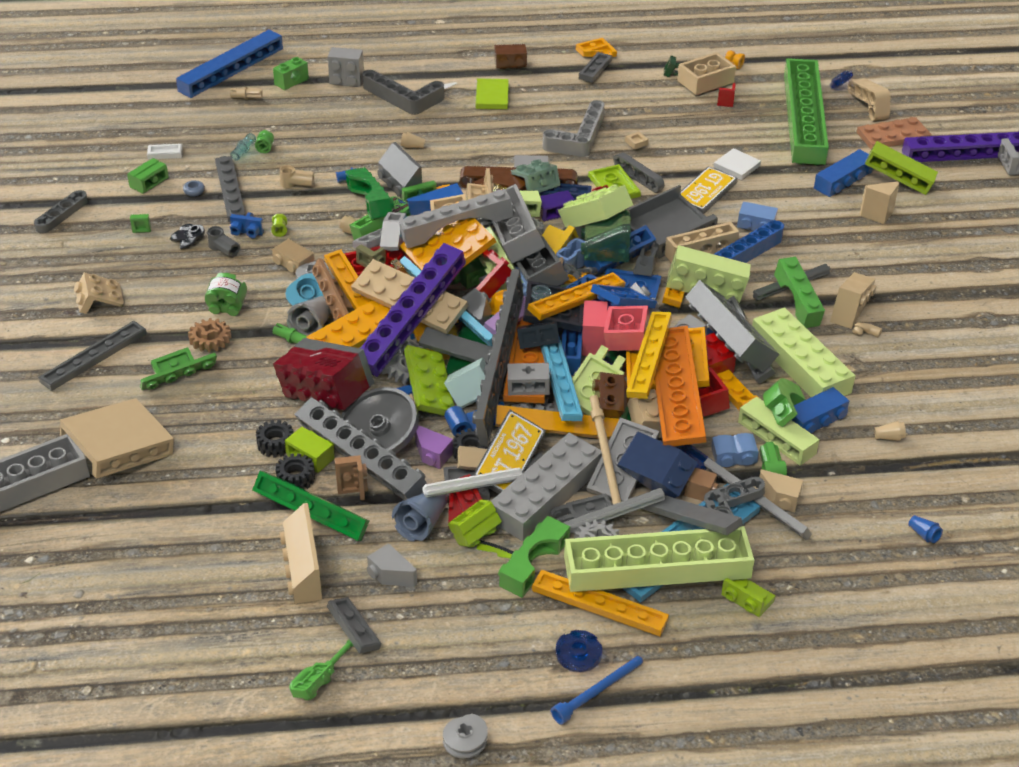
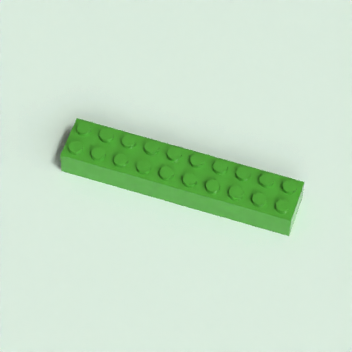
M786 58L784 81L792 163L826 165L829 147L818 60Z

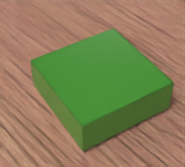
M149 214L130 215L132 233L151 232Z

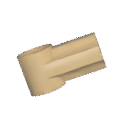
M290 165L280 167V185L282 187L292 188L295 185L313 187L314 172L295 170Z

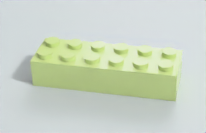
M785 307L753 319L752 326L780 354L775 359V362L810 397L832 387L843 396L852 393L855 374Z

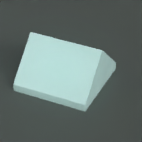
M483 357L448 375L444 384L457 406L464 408L476 402L477 396L481 395L480 385L481 380L485 379L484 368L486 365Z

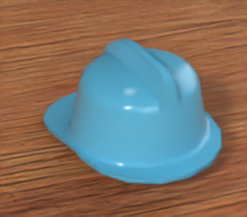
M313 273L300 276L287 287L285 293L286 299L291 305L323 296Z

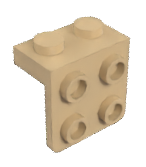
M84 272L80 281H77L75 284L76 303L81 313L87 314L94 300L122 307L124 304L120 284L114 279H107L96 274Z

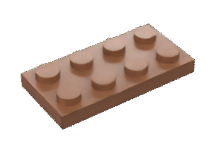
M916 117L871 125L867 124L857 127L856 131L870 149L873 148L876 141L891 147L903 145L904 138L931 136V133Z

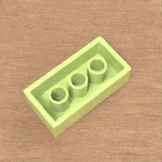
M615 184L608 188L605 187L598 191L595 190L588 194H582L576 197V200L564 203V207L559 209L558 212L565 227H568V225L579 227L608 219L631 207L633 203L626 186L618 187Z
M678 245L668 272L666 287L689 293L695 284L701 280L722 294L727 300L734 295L740 303L749 280L751 264Z

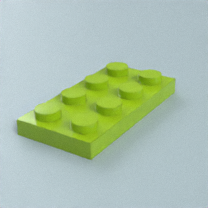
M407 345L404 349L417 409L444 415L450 407L454 406V402L444 384L447 379V372L442 353Z

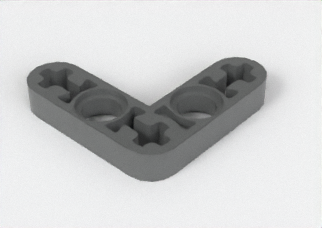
M751 477L711 490L704 496L705 507L733 515L730 507L758 499L765 494V482L760 477ZM735 491L741 493L738 497H731L729 495ZM713 500H715L716 502H718V506H717V507H715V503H714Z

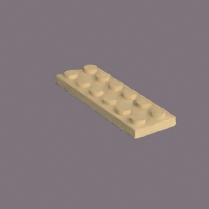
M373 259L352 284L351 288L352 291L391 308L400 299L401 294L411 285L414 277ZM444 291L421 320V323L448 334L469 306L468 301Z

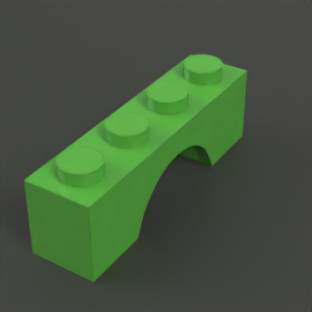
M797 257L779 259L774 275L781 288L789 287L795 300V316L798 321L806 328L820 326L825 309Z
M547 516L542 523L539 522L531 536L525 538L519 550H515L507 564H503L499 569V587L523 598L535 581V568L531 565V561L541 555H559L565 547V539H570V526L550 516Z

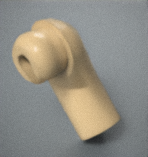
M857 322L854 325L853 333L861 336L863 332L879 338L882 328L868 323Z

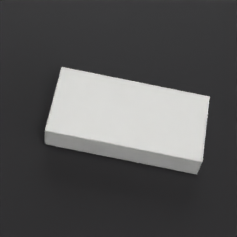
M182 144L148 145L147 158L148 160L152 158H182Z

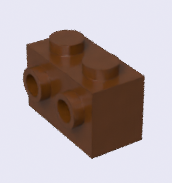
M494 45L496 68L519 69L527 67L526 45Z
M600 372L597 379L593 380L592 391H595V395L598 396L604 417L620 419L624 412V375Z

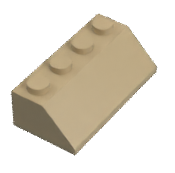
M304 503L283 522L284 531L280 532L281 545L286 544V548H282L283 559L289 562V564L285 565L286 578H291V581L287 582L289 595H294L295 604L322 600L320 573L308 503Z

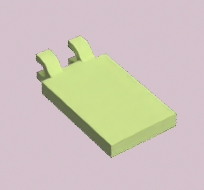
M601 345L595 355L592 353L588 354L572 378L581 410L590 416L592 411L590 396L595 395V391H592L593 380L597 379L600 372L624 374L621 368L626 359L619 355L613 365L605 362L603 359L608 348Z

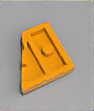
M604 38L576 44V51L583 57H594L597 52L617 57V50Z

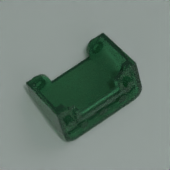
M625 209L608 219L586 224L585 228L581 229V239H585V243H581V254H584V260L629 262L630 209Z

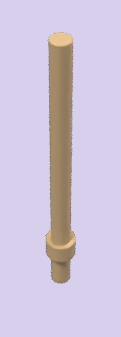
M592 395L590 396L591 417L596 425L612 503L616 504L621 502L603 422L605 417L603 409L600 408L598 396Z

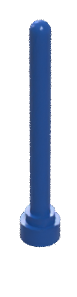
M634 657L570 702H560L551 708L553 719L560 725L566 723L571 719L574 710L643 663L642 657Z

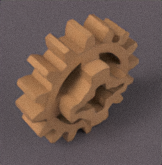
M209 318L208 321L202 319L200 324L195 322V327H190L188 332L190 345H193L194 349L200 348L201 352L204 349L208 352L211 349L218 351V347L224 348L225 343H230V326L226 325L225 321L220 323L218 318L215 321L212 318Z

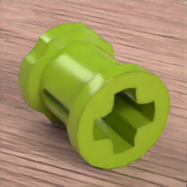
M275 214L272 217L273 225L271 226V232L276 237H282L287 233L286 225L288 221L285 215Z

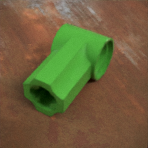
M766 442L760 446L762 470L786 476V462L781 460L778 445H775L773 442Z

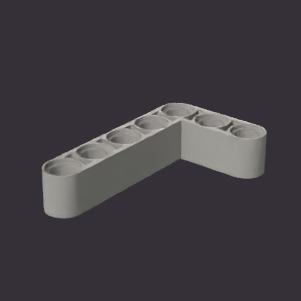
M600 100L590 102L578 133L545 130L543 132V150L579 157L588 156L604 119V102Z

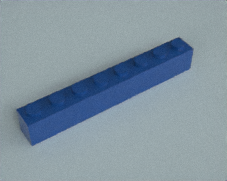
M267 30L176 78L178 92L192 98L283 49L282 35L272 30Z

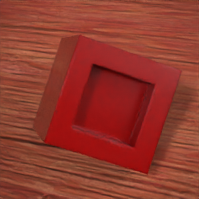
M733 83L732 89L719 88L717 106L733 107L736 83Z

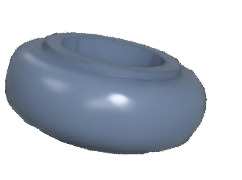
M197 180L188 181L183 186V191L188 196H198L205 189L204 184Z

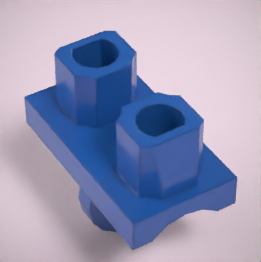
M250 212L246 216L231 214L230 230L232 235L238 236L240 233H246L248 237L255 238L257 235L262 236L264 234L262 218L254 217L253 213Z

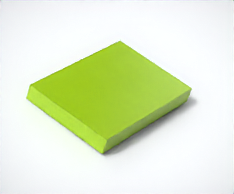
M477 78L476 109L507 110L509 79Z
M619 164L588 171V177L596 187L604 185L610 187L615 184L618 187L625 185L631 199L641 197V191Z

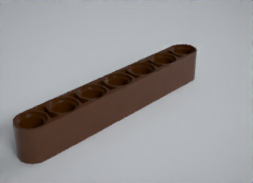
M465 166L460 170L459 178L461 187L467 188V183L474 184L475 181L485 177L486 168H489L490 175L513 176L525 181V178L511 174V170L516 169V167ZM558 169L560 184L578 185V174L575 170Z

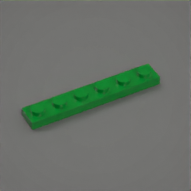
M259 471L252 491L294 511L302 504L308 503L311 519L357 541H362L370 521L265 471Z

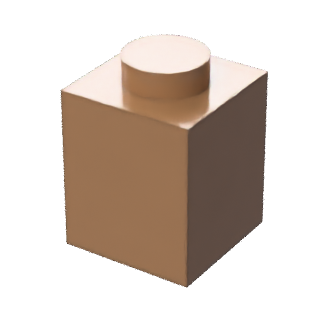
M695 468L685 485L684 496L704 501V496L707 492L719 488V484L716 483L717 474Z

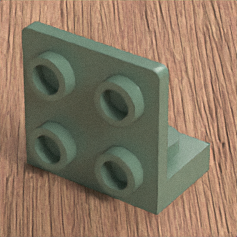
M539 159L533 160L529 165H518L516 169L511 170V174L525 178L527 191H538L540 193L560 186L557 165L550 164V162H542Z

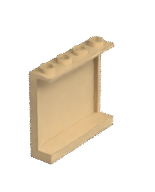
M137 398L60 419V436L67 434L92 462V474L96 479L173 455L174 438Z

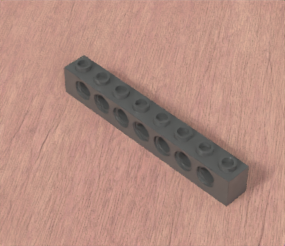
M311 397L294 414L303 427L313 431L325 440H329L333 444L334 449L344 457L360 455L362 464L366 463L367 473L403 500L423 493V487L427 482L425 481L426 476L418 468L416 470L412 469L408 461L404 458L398 459L397 455L390 448L384 449L377 439H370L363 429L357 430L356 426L349 419L343 420L336 410H329V407L322 400L318 402Z

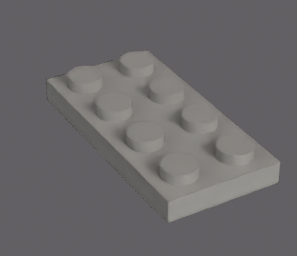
M623 418L619 419L608 442L621 502L630 499L638 480L617 466L622 455L638 431L655 439L659 437V431ZM601 456L589 481L587 491L596 495L606 493L609 499L612 500L603 457Z

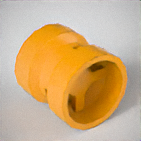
M732 50L726 53L725 58L734 64L736 69H741L745 61V55L741 53L736 54Z

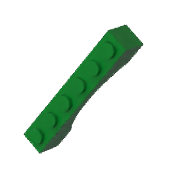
M365 167L345 171L348 189L351 192L366 195L367 214L371 219L384 217L388 212H392L394 208L393 199L380 186V183L376 181L371 172Z

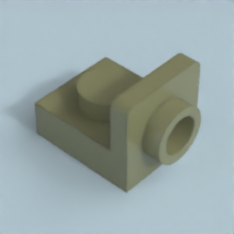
M362 244L356 247V261L365 268L373 259L383 264L386 263L384 248L381 247L374 252Z

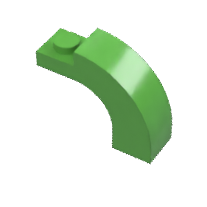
M784 378L779 379L763 394L765 406L772 411L777 424L781 427L785 426L797 415L794 405L806 400L800 387Z

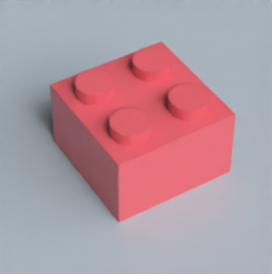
M584 301L581 356H588L589 353L595 355L601 345L606 347L604 328L608 313V302Z
M609 306L604 328V338L608 351L640 350L650 319L648 306Z

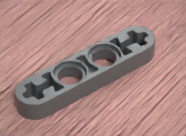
M624 152L614 156L613 161L615 165L619 164L628 176L652 192H658L664 188L665 184L661 176Z
M83 190L74 191L34 220L36 231L38 233H47L88 203L87 193Z

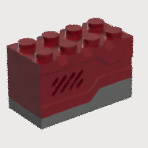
M303 338L287 354L273 363L285 397L299 398L305 402L312 397L318 402L322 400L326 405L328 404L336 409L345 410L374 384L364 349Z

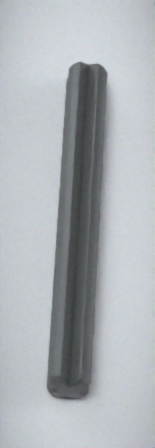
M822 264L804 272L808 280L811 281L829 274L830 266ZM777 281L754 290L753 298L761 300L790 288H781Z

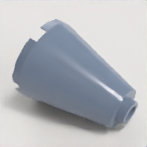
M424 493L398 503L392 511V519L395 518L396 530L409 541H423L429 536L447 505L446 495L425 497Z

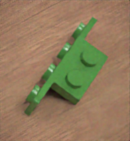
M187 347L151 360V366L155 374L141 379L140 388L141 390H151L161 383H171L180 376H190L199 369H209L216 363L217 355L212 353L194 360Z

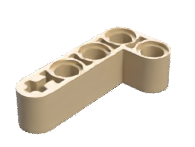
M866 78L848 81V92L869 103V118L871 121L889 118L890 92L887 88Z

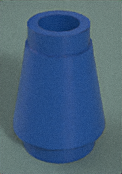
M916 515L912 516L909 520V527L926 542L936 543L941 538L943 529L939 523Z

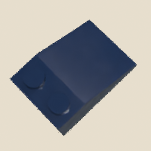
M638 431L617 466L653 491L661 488L664 495L677 498L698 462L682 450L671 445L663 446V442Z

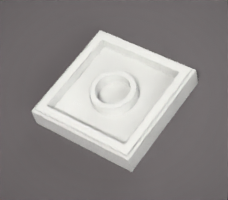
M734 148L714 162V168L735 176L740 180L761 165V160Z

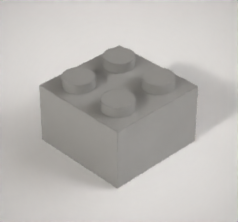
M332 47L328 54L329 83L332 85L361 87L363 82L362 73L364 72L363 50Z

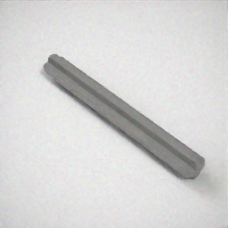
M658 488L563 523L570 526L571 534L578 531L579 526L585 527V522L593 524V521L596 520L599 524L603 520L607 521L664 501L665 495L663 490Z

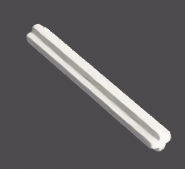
M513 468L425 484L423 493L425 497H432L513 482L522 474V469Z

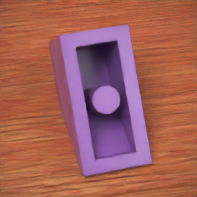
M418 425L415 433V442L422 462L441 469L453 455V439Z

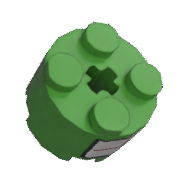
M218 273L216 277L211 278L205 294V302L209 307V311L213 314L222 312L228 313L230 316L238 315L247 294L246 283L244 281L241 283L235 279L236 275L230 273Z

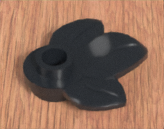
M184 224L180 226V230L175 231L171 235L170 240L180 241V249H184L201 240L205 236V229L202 225Z

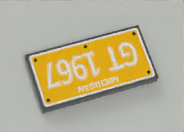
M708 166L681 190V195L704 214L737 183L738 178Z
M509 409L473 476L513 468H521L523 473L546 430ZM512 482L486 487L500 494Z

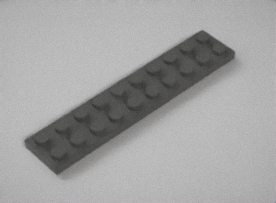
M512 269L510 277H507L506 280L507 291L503 292V305H500L499 308L500 319L496 320V334L492 336L493 347L488 352L489 363L484 368L485 379L481 380V395L477 396L476 401L477 411L473 412L472 421L473 424H476L475 436L479 438L480 446L484 447L489 446L496 417V407L499 404L524 299L520 269Z

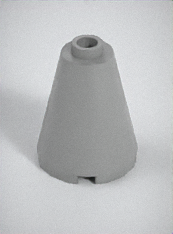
M319 296L293 305L287 312V325L289 328H295L298 332L307 336L323 328L331 314L325 297Z

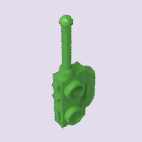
M347 640V643L330 661L328 660L325 663L316 662L313 666L303 669L289 685L292 696L303 698L304 700H311L316 697V691L322 685L330 682V676L335 672L334 664L350 647H353L352 642Z

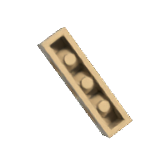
M727 222L666 237L665 256L672 264L678 245L714 254L739 239V230L732 222Z

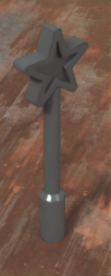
M567 263L563 265L564 269L567 270L566 273L573 275L577 280H579L583 273L591 275L598 273L596 267L576 269L573 265L570 266Z

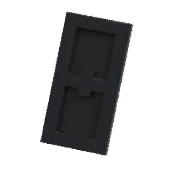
M557 321L519 326L517 328L520 349L560 343Z

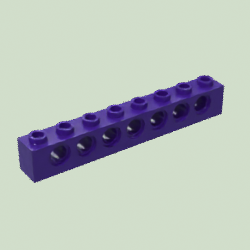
M1019 132L904 138L902 153L917 162L999 158L998 152L1002 139H1009L1016 152H1019Z
M443 243L435 251L430 261L424 265L419 275L413 279L407 290L401 294L396 304L390 308L385 318L379 322L373 333L367 337V340L360 349H364L373 376H379L466 264L462 250Z

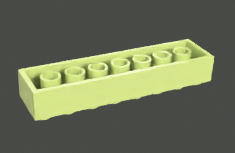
M744 526L739 527L729 535L708 529L565 539L564 559L570 592L723 581L726 578L730 580L750 579L754 566V557Z

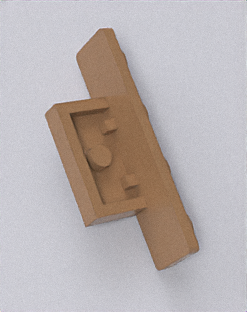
M318 258L312 268V273L326 299L333 318L337 320L348 314V312H352L354 308L337 280L331 278L323 259Z

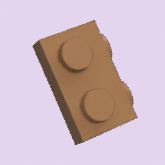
M361 456L334 458L338 494L359 492L360 500H365L364 492H368L367 479H363V477L367 476L366 463L362 464Z

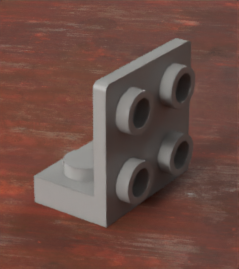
M1002 139L998 157L1008 175L1019 174V152H1016L1009 139Z

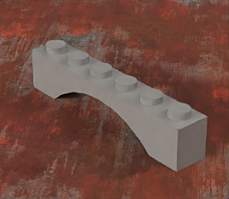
M503 189L486 195H479L469 200H462L449 206H442L432 211H425L415 216H408L405 219L399 220L402 239L408 249L426 243L438 230L458 220L484 218L498 222L514 217L511 198L507 191Z

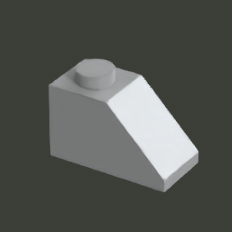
M390 544L367 556L368 574L371 578H376L382 585L411 587L417 585V569Z

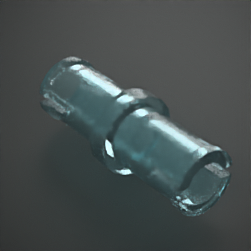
M248 133L243 140L237 143L236 148L230 153L233 160H239L244 153L250 150V146L256 141L254 134Z

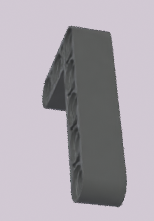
M365 70L362 73L363 88L412 115L420 114L444 100V83L441 81H433L413 91L375 70Z

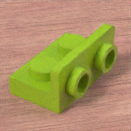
M726 578L723 581L721 595L726 597V599L736 603L759 618L772 605L776 596L749 579L730 580Z

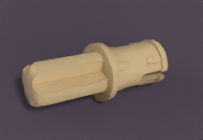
M248 87L230 89L232 91L230 92L231 98H244L248 100V98L263 97L262 89H248Z

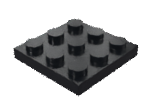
M528 280L523 321L532 324L557 321L558 328L581 332L584 304L539 320L527 310L528 304L538 301L533 299L532 293L540 291L534 295L535 298L540 300L547 297L541 292L551 296L570 288Z

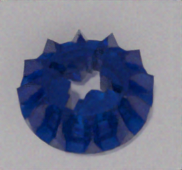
M846 70L838 74L831 80L830 86L832 88L842 86L853 77V72Z

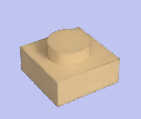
M640 132L625 136V142L634 150L648 145L649 139Z

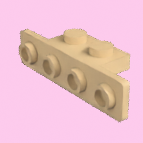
M486 168L484 185L467 183V200L494 192L493 175H490L489 168Z

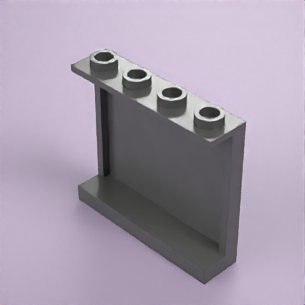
M680 185L622 211V225L630 233L647 225L656 238V241L649 250L651 251L652 247H658L657 257L659 259L665 256L666 237L718 224L717 216L712 214L706 217L681 195Z

